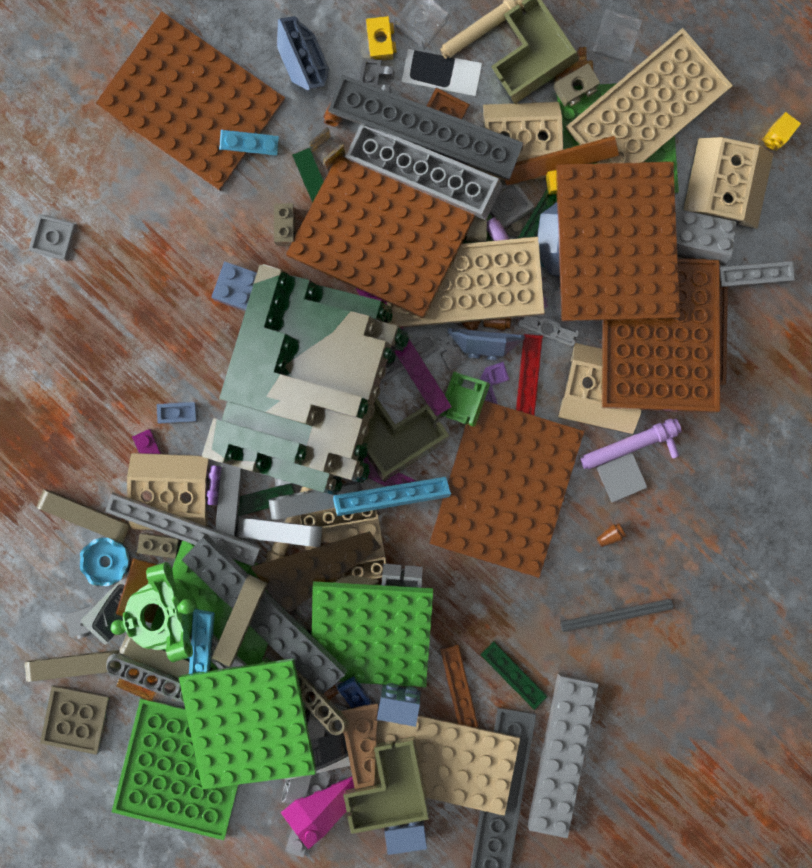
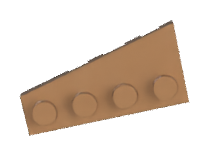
M378 703L340 711L349 721V729L344 733L355 789L374 785V747L376 745Z

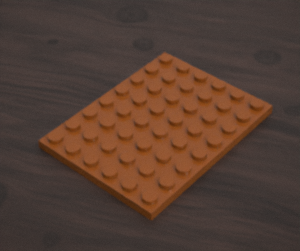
M161 11L96 101V104L214 188L221 191L247 154V152L219 150L221 130L261 134L286 99Z
M339 155L332 165L286 255L424 319L475 219V215Z
M643 162L556 165L562 322L679 318L674 163Z
M677 258L679 318L602 320V408L720 412L719 260Z
M484 401L476 425L473 427L468 423L465 426L448 480L451 495L442 500L429 544L539 578L584 431Z

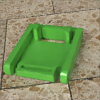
M453 372L445 394L452 407L441 413L440 416H446V418L464 424L469 423L470 426L474 427L490 383ZM464 380L475 383L474 389L462 387Z

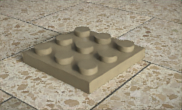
M56 685L51 686L40 744L97 755L99 753L110 696Z

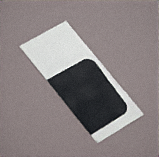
M408 49L402 82L430 88L437 87L441 90L476 96L482 63L453 57L444 58L442 55Z

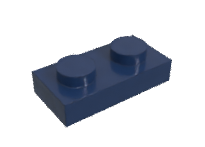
M355 676L338 684L339 692L351 708L373 704Z

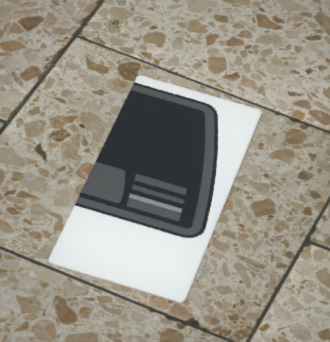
M129 571L80 620L104 645L115 635L111 631V624L115 620L123 621V616L117 615L116 611ZM104 615L108 626L105 625Z
M344 734L310 740L317 770L316 773L350 766ZM299 777L284 778V780L286 781V780L295 779V778H299Z

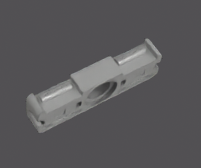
M537 316L521 317L518 323L520 328L569 347L575 344L579 333L578 330L574 332L563 326L560 327L561 323L545 317L540 319ZM547 323L551 324L554 328L551 334H546L543 331V326Z

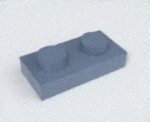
M196 402L157 404L158 424L196 422Z

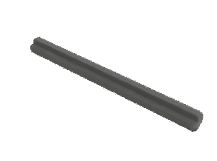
M671 599L562 621L560 626L563 632L672 610L674 605Z

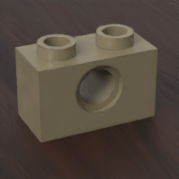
M588 63L555 82L553 88L564 107L568 105L572 107L578 104L583 96L587 95L589 97L596 93L600 81ZM573 84H580L582 90H575Z
M293 203L274 204V243L276 246H290L295 238V207Z
M141 533L137 553L176 559L182 540L175 537Z

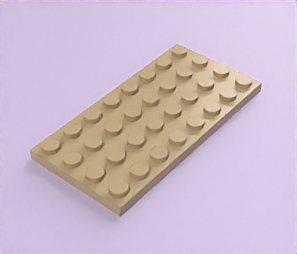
M682 28L568 124L566 129L580 145L615 136L619 156L595 162L596 164L643 163L733 85Z
M538 237L461 244L424 319L387 302V305L392 308L393 317L389 324L403 328L544 315Z
M418 715L416 727L377 720L376 744L393 740L395 744L398 739L415 736L427 798L505 816L520 737ZM375 756L374 784H378L381 781Z

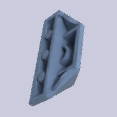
M296 16L280 18L278 20L277 48L291 81L306 90L324 87L329 67L315 34L299 22Z
M555 203L540 214L537 237L541 262L550 275L560 277L557 203Z
M448 328L447 330L448 336L464 355H468V358L480 359V356H485L487 360L499 361V358H503L525 337V335Z

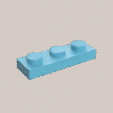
M221 130L219 150L276 156L278 153L279 136Z

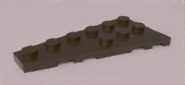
M368 531L255 565L251 568L260 580L268 583L266 590L271 597L289 613L313 596V581L333 582L380 549L381 546L372 533Z

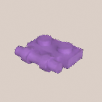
M212 466L209 471L208 479L210 485L206 494L208 505H218L221 466Z

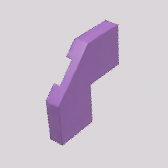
M504 362L486 367L480 380L490 383L485 401L498 404L492 386L510 380Z

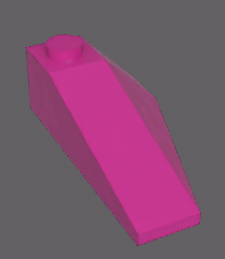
M353 777L332 784L331 787L325 790L313 792L314 794L308 797H301L281 812L290 827L308 849L323 838L347 812L343 794L347 789L355 788Z

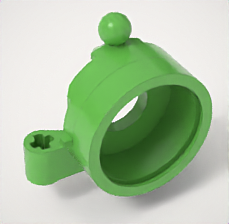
M168 562L149 567L146 570L148 585L139 589L129 598L123 613V621L115 620L111 624V631L115 635H122L126 631L129 638L131 637L143 648L164 649L171 662L190 658L193 655V648L189 638L192 635L193 611L197 609L195 599L184 586L175 583L173 570ZM152 603L159 605L165 615L164 624L158 630L150 629L146 625L144 618L145 609Z

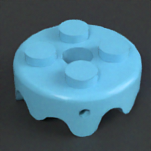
M106 537L98 538L90 542L80 552V570L92 585H113L119 582L128 572L130 565L129 553L121 542ZM103 556L110 558L111 562L108 567H104L101 564Z

